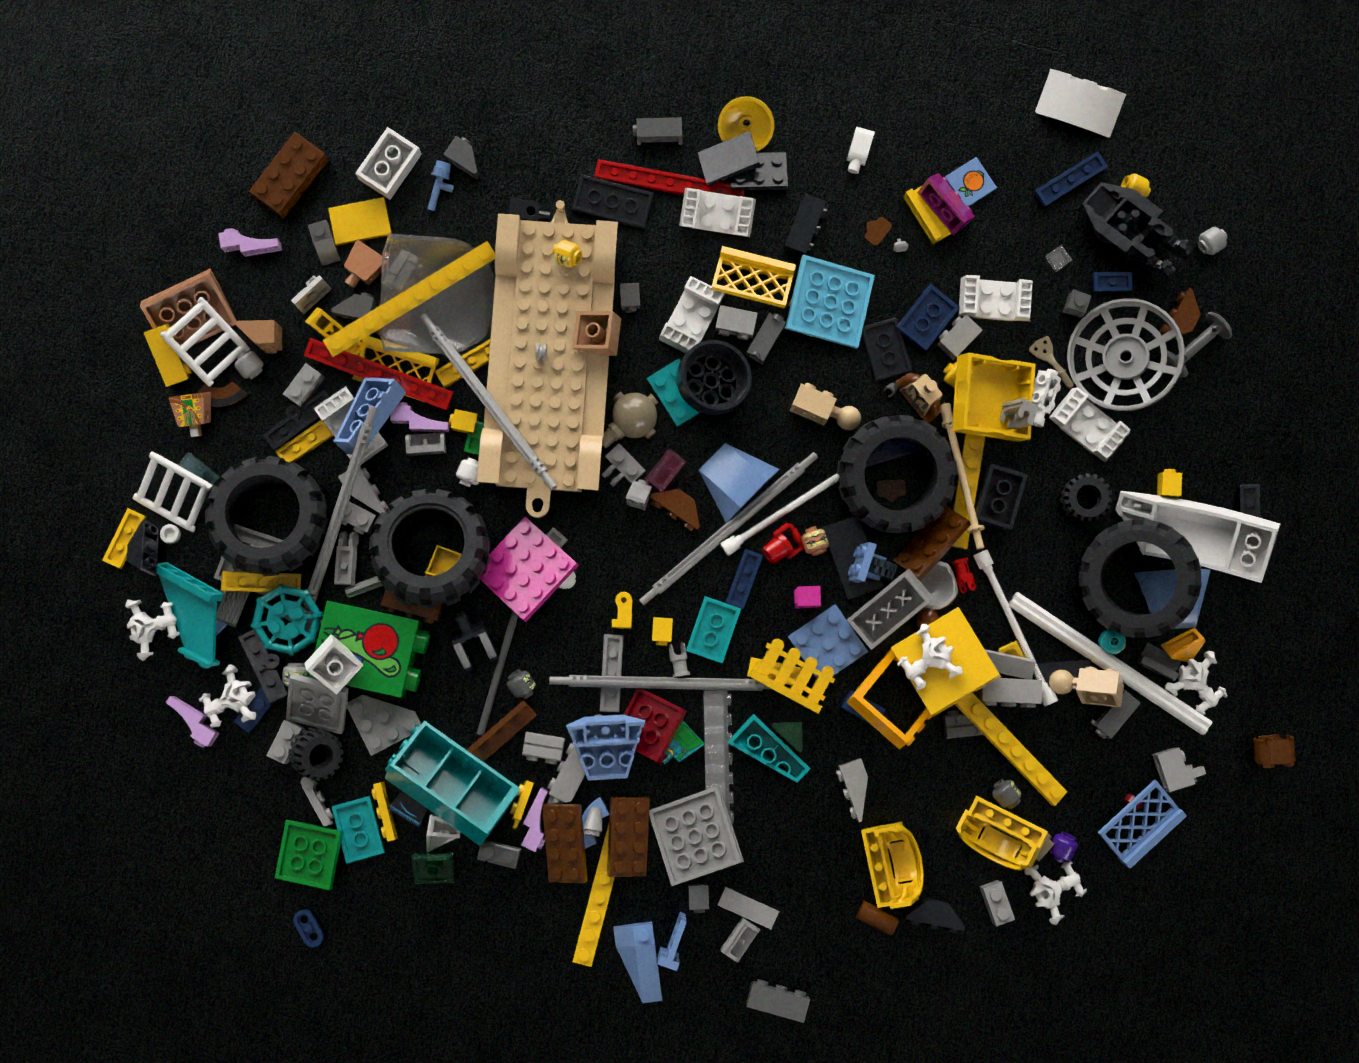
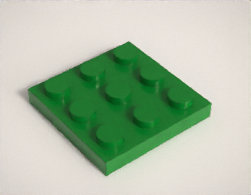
M286 820L275 878L332 890L343 831L294 820Z

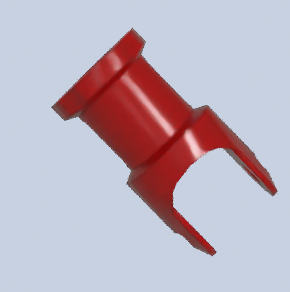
M968 557L952 561L957 574L956 581L961 593L967 592L966 582L971 591H974L976 588L973 573H970L967 563Z

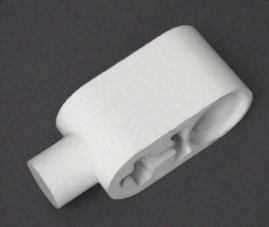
M856 127L846 160L850 161L848 167L850 173L858 174L860 166H865L874 136L873 131Z

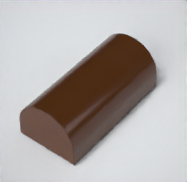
M863 900L855 917L889 935L894 933L899 922V917L881 908H877V906Z

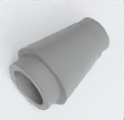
M590 807L583 830H585L584 835L600 837V832H602L601 808Z

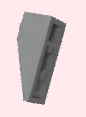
M638 479V482H632L626 496L627 505L642 510L646 509L652 490L649 482Z

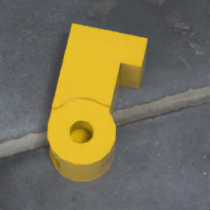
M620 592L615 599L618 607L617 619H612V628L631 629L632 597L627 592Z

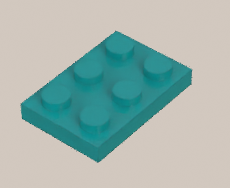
M679 358L647 378V381L677 427L700 413L690 407L679 393L676 382V373L680 363ZM689 387L691 392L696 393L693 387Z
M705 596L686 651L723 663L741 608Z
M371 796L332 806L337 830L343 831L341 845L346 864L385 853Z

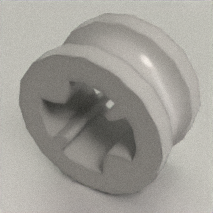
M539 343L536 344V361H539V359L546 361L547 344L543 346Z

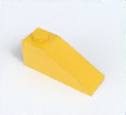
M318 307L305 321L325 339L343 328ZM359 341L345 351L358 355L361 352L363 343Z

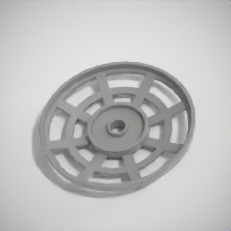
M1112 300L1091 310L1074 329L1068 345V369L1077 388L1089 395L1087 399L1094 404L1115 411L1137 410L1157 402L1172 389L1183 368L1185 349L1181 332L1175 321L1166 311L1144 300ZM1123 306L1140 307L1137 319L1120 318L1113 320L1108 310ZM1148 310L1163 318L1172 330L1161 336L1154 326L1144 321ZM1101 314L1106 324L1095 332L1090 341L1079 337L1086 325ZM1133 324L1134 328L1131 334H1119L1116 326ZM1142 327L1150 331L1156 339L1146 344L1139 337ZM1109 330L1112 339L1106 346L1097 344L1096 341L1099 337ZM1176 337L1179 349L1177 368L1166 365L1167 348L1165 342ZM1076 344L1087 348L1085 358L1087 371L1079 374L1076 373L1074 366V349ZM1160 346L1161 362L1149 361V351ZM1092 351L1103 354L1104 364L1093 368ZM1129 352L1132 357L1129 361L1121 360V355ZM1146 368L1157 371L1150 381L1143 384L1140 375ZM1108 371L1114 377L1111 386L1103 383L1097 375ZM1162 373L1174 375L1166 388L1151 399L1147 389L1158 381ZM1091 377L1100 388L1108 392L1104 401L1098 400L1091 395L1080 381ZM1133 379L1137 387L1130 390L1118 389L1122 380ZM1140 393L1144 401L1143 403L1130 406L1111 404L1115 395L1128 396Z

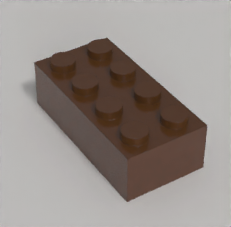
M294 132L249 192L256 200L284 219L329 159L323 151Z

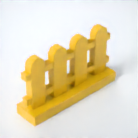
M774 639L771 644L767 643L765 647L768 650L763 660H758L756 663L759 666L758 669L752 668L748 675L819 714L822 706L818 702L819 700L824 701L825 696L823 693L829 682L833 683L835 681L832 678L834 675L833 668L825 666L821 671L815 669L817 660L813 657H808L805 662L799 660L801 653L797 648H791L788 653L782 651L784 643L780 639ZM779 655H781L785 659L777 671L773 666ZM798 664L801 666V669L794 680L789 676L795 665ZM769 673L775 675L774 679L768 677ZM814 673L818 677L813 687L809 688L806 685ZM786 682H789L792 684V686L788 688L785 686ZM803 690L809 693L807 697L801 695Z

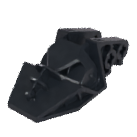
M1100 183L1082 204L1099 241L1118 247L1124 252L1128 260L1165 280H1168L1175 273L1176 268L1168 260L1163 262L1159 260L1155 255V250L1149 249L1140 243L1139 234H1142L1146 240L1183 259H1187L1194 252L1187 239L1179 240L1173 233L1174 230L1160 220L1163 210L1132 188Z

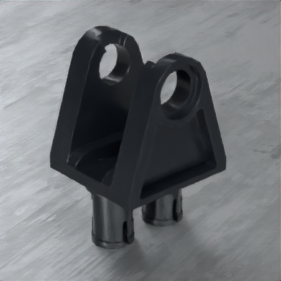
M465 608L456 611L454 619L458 624L459 630L451 633V642L465 671L468 672L473 669L464 645L465 640L472 637H480L490 661L499 659L484 621L481 620L473 624Z

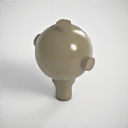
M622 392L618 393L613 398L615 404L612 409V423L608 425L609 428L603 434L602 446L606 449L614 441L621 440L623 437L641 438L645 436L647 439L652 437L656 433L653 429L657 421L655 405L658 401L652 394L647 397L641 393H628L625 395Z

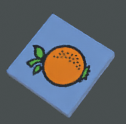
M977 157L945 176L949 186L960 195L961 200L966 206H971L997 189Z

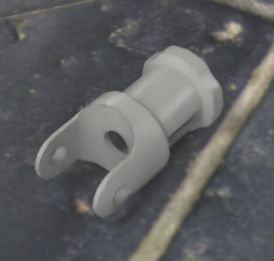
M681 642L680 655L674 653L672 644H669L668 647L670 661L673 662V677L675 678L690 675V672L687 670V653L684 642Z

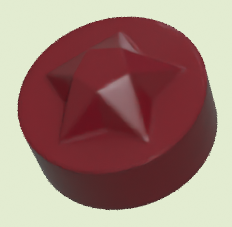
M1127 794L1124 798L1126 804L1128 805L1135 796ZM1139 802L1136 805V810L1141 811L1144 804Z

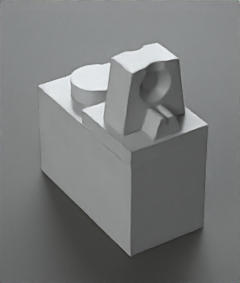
M1174 747L1152 754L1165 792H1172L1194 785L1197 782L1196 777L1206 774L1204 766L1193 768L1192 765H1185L1186 757L1180 748Z

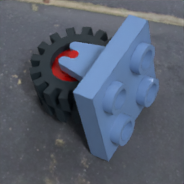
M871 542L860 544L854 552L856 559L854 565H851L849 568L848 576L850 577L848 581L854 583L865 582L866 577L876 581L880 579L893 581L898 566L886 561L887 558L874 554L877 544Z

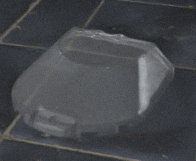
M388 234L382 253L380 305L474 248L468 243L452 238ZM490 263L380 328L379 332L384 351L444 354L429 334V329L420 319V316L424 313L428 315L435 326L441 329L457 352L477 344L487 334V330L492 324L496 275H494Z

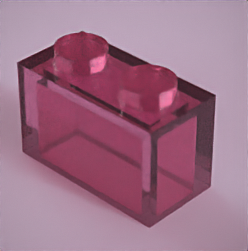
M668 449L646 476L645 480L663 492L686 461L674 451Z

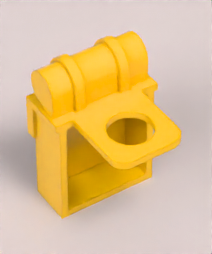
M436 545L427 571H425V576H435L448 571L457 563L462 554Z

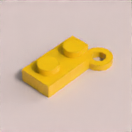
M527 780L524 782V785L520 784L519 788L521 789L517 794L519 799L517 803H513L510 814H513L512 819H514L513 829L517 828L534 784Z

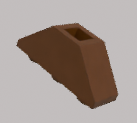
M1191 288L1180 292L1176 299V302H1178L1176 308H1172L1168 314L1175 321L1182 336L1188 335L1193 331L1201 315ZM1164 324L1159 332L1162 336L1172 329L1168 324Z
M680 489L651 494L650 499L653 506L658 509L664 508L667 510L669 517L674 520L678 518L683 521V526L688 530L692 531L694 529L698 531L699 521L693 498Z

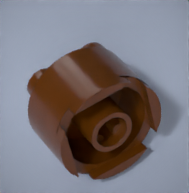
M1280 735L1258 736V739L1253 738L1254 756L1257 765H1262V768H1274V764H1282L1284 767L1294 766L1296 759L1293 736L1286 735V739H1282Z

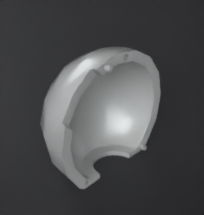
M938 561L923 580L920 581L934 598L924 606V608H931V610L947 607L955 600L958 594L957 582L951 567L947 563Z

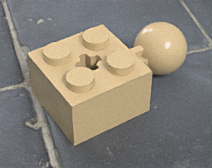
M801 383L790 408L791 412L821 425H825L829 416L837 419L838 425L844 430H853L859 426L861 414L858 409L853 406L838 408L834 406L836 398L833 397L832 393L828 391L820 392L815 390L816 387L812 384L805 383L804 385Z
M1080 668L1078 678H1074L1066 670H1057L1049 678V685L1057 694H1067L1072 689H1076L1083 704L1121 707L1124 684L1120 673L1114 669Z

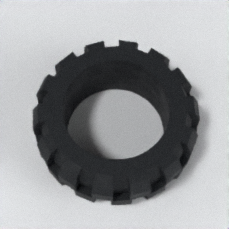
M904 415L882 417L860 427L843 447L844 451L841 460H838L837 468L840 483L838 488L842 500H845L850 508L849 511L858 520L869 525L871 528L890 533L913 532L925 528L926 524L935 521L945 511L944 507L947 502L952 501L956 489L954 479L955 475H958L956 461H953L950 452L952 448L946 438L941 437L936 428L926 421H920L912 416ZM892 438L903 439L916 446L923 454L928 466V482L925 491L914 504L901 510H889L881 506L870 495L865 483V466L870 454L879 444Z
M268 456L266 459L261 460L257 457L243 460L242 466L236 469L231 467L221 475L223 478L222 482L218 487L213 486L209 494L210 506L209 509L205 510V525L209 528V538L214 548L223 558L239 570L262 574L263 576H277L285 570L291 572L302 566V561L309 555L313 557L321 546L319 541L321 536L326 534L328 519L326 518L328 507L324 494L307 471L295 462L289 463L284 458ZM265 486H281L290 489L296 493L300 507L299 519L292 533L282 542L270 547L258 548L242 543L234 526L236 513L242 501L251 492Z
M1131 519L1106 528L1087 547L1082 557L1079 586L1083 595L1082 599L1088 611H1091L1097 618L1096 621L1105 628L1111 629L1122 636L1149 638L1173 630L1191 613L1200 595L1202 570L1199 558L1192 545L1173 527L1148 519ZM1147 542L1153 544L1167 553L1175 566L1177 573L1176 590L1170 602L1161 610L1149 614L1131 613L1118 606L1108 594L1104 577L1107 563L1120 547L1128 543Z

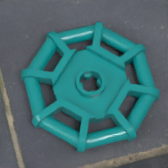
M279 584L272 591L256 599L257 605L251 628L253 627L259 636L264 649L295 656V653L313 642L316 643L323 613L320 612L311 598L310 591ZM286 594L300 598L297 602L288 600ZM280 595L281 601L274 604L273 606L268 603L270 600ZM303 601H305L312 614H307L301 605ZM266 607L269 609L267 620L261 622L263 609ZM286 614L292 619V622L287 625L282 621ZM308 618H313L309 633L306 630ZM262 626H268L269 631L273 634L271 639L268 638ZM301 634L306 636L305 639L294 645V638ZM277 638L288 640V646L274 642Z

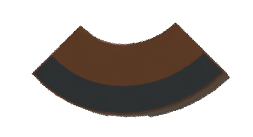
M233 381L221 388L209 387L205 383L197 392H211V407L232 406L242 401L248 395Z

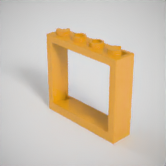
M890 649L846 703L898 749H901L905 745L909 746L915 740L913 735L916 732L919 733L925 727L924 721L926 719L929 720L932 715L926 707L907 733L904 734L863 698L894 659L896 662H899L893 650Z

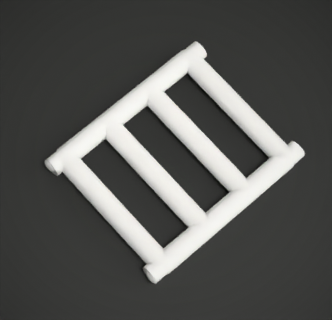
M200 297L196 306L167 332H161L160 336L201 380L210 387L214 383L212 380L236 359L238 354L244 350L248 352L250 348L203 297ZM204 309L211 319L180 346L172 337ZM218 324L224 333L193 360L186 351L212 327ZM231 338L238 347L209 374H206L200 365Z
M151 452L149 455L151 460L138 493H135L132 499L186 530L194 532L196 526H194L207 492L213 488V485L159 454ZM159 463L168 469L156 499L152 502L145 498V494ZM177 473L184 477V480L170 512L161 507L173 475ZM191 482L201 488L186 521L179 517L178 513Z

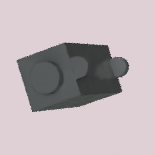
M682 117L636 118L637 125H633V136H637V145H641L644 142H678V144H682Z
M776 313L774 315L768 314L750 345L746 356L760 364L764 363L785 327L786 322L783 321L784 318Z
M1123 690L1121 707L1108 706L1097 721L1093 719L1090 721L1096 729L1095 733L1103 739L1105 737L1112 739L1140 705V702L1126 690Z

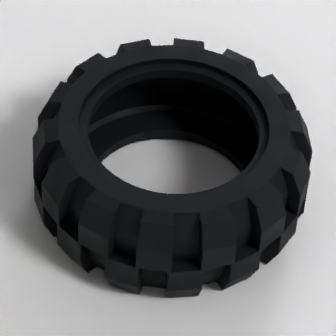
M427 489L412 491L413 496L406 499L400 496L391 502L388 512L380 513L373 525L375 531L370 536L369 543L371 563L380 583L387 592L394 594L397 600L407 605L418 604L420 608L436 609V605L446 603L447 606L461 601L460 596L466 592L471 594L480 584L479 579L481 575L487 571L490 561V542L486 525L481 515L476 513L474 506L463 497L457 499L453 497L452 492L437 489L436 493H427ZM431 521L442 522L460 532L465 540L462 555L452 568L442 574L435 576L414 575L402 568L397 562V549L401 539L411 528L418 524Z

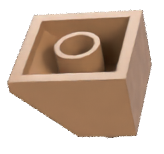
M577 311L572 348L595 355L617 356L621 318L613 311Z
M275 320L236 321V326L265 353L275 354L277 351H282V328Z

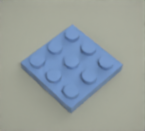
M836 604L788 636L793 646L800 651L804 662L808 657H813L817 660L815 669L821 671L823 667L830 666L834 670V675L868 652Z

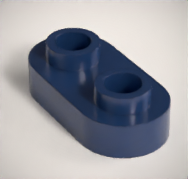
M307 909L298 911L293 921L304 943L309 947L320 945L323 942L324 933L314 914ZM302 916H307V923L302 921ZM312 933L317 934L316 940L311 938Z

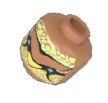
M816 526L806 529V534L801 537L806 553L816 556L826 552L829 542L825 531L817 529Z

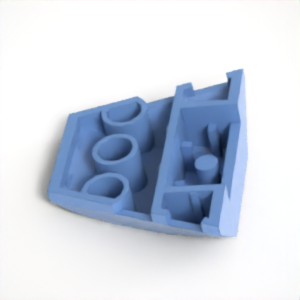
M726 443L699 469L726 523L779 471L778 468Z
M1201 569L1202 586L1194 609L1174 629L1196 628L1210 574L1209 569ZM1176 570L1134 573L1150 613L1161 610L1170 602L1177 586Z
M627 715L583 717L566 725L588 781L628 777L645 720Z

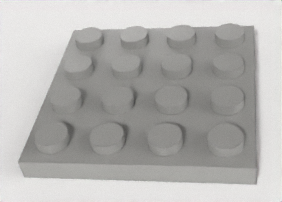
M715 786L649 810V816L671 886L744 862L720 786Z

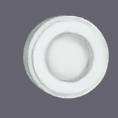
M168 524L162 527L160 537L165 543L174 544L179 541L181 532L177 526Z

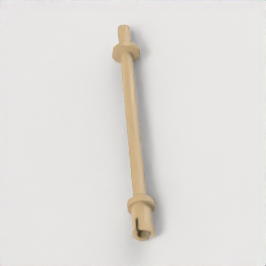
M942 404L941 416L943 422L941 424L948 432L971 524L967 532L973 533L976 548L983 549L984 544L980 531L985 528L984 525L978 524L956 433L952 432L953 413L951 404Z

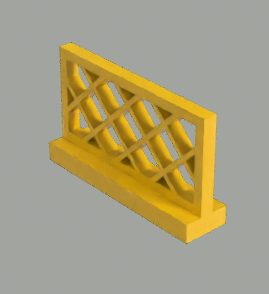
M722 246L711 290L785 308L796 265ZM721 265H729L732 269L725 272ZM739 270H749L751 274L743 277ZM736 273L740 279L732 282L728 276ZM765 274L769 279L761 281L758 275ZM754 277L758 284L751 287L746 280ZM725 278L728 285H717V281ZM780 278L788 280V282L780 286L776 280ZM772 282L776 289L769 292L765 285ZM743 283L747 289L743 291L738 290L736 285ZM761 287L765 294L761 296L756 295L754 290ZM780 292L783 296V301L774 299L772 295Z
M370 336L362 340L363 345L359 356L366 358V349H372L377 357L371 361L375 362L379 359L380 363L385 366L381 358L391 355L395 363L388 367L392 368L397 365L400 372H403L400 363L405 360L410 361L413 369L405 374L415 371L419 379L432 383L436 366L439 364V358ZM426 366L431 368L429 376L422 379L417 369ZM353 375L352 378L360 382H363L364 380L363 378L358 377L356 375Z

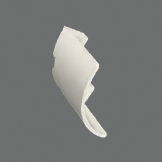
M1050 69L1035 112L1090 130L1105 137H1110L1126 94L1109 87L1097 85V83L1086 79L1076 78L1071 74Z

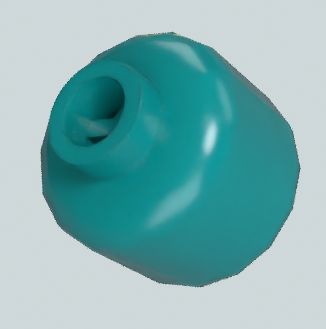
M1107 629L1100 634L1098 644L1106 653L1117 654L1124 649L1126 639L1124 636L1119 635V633Z

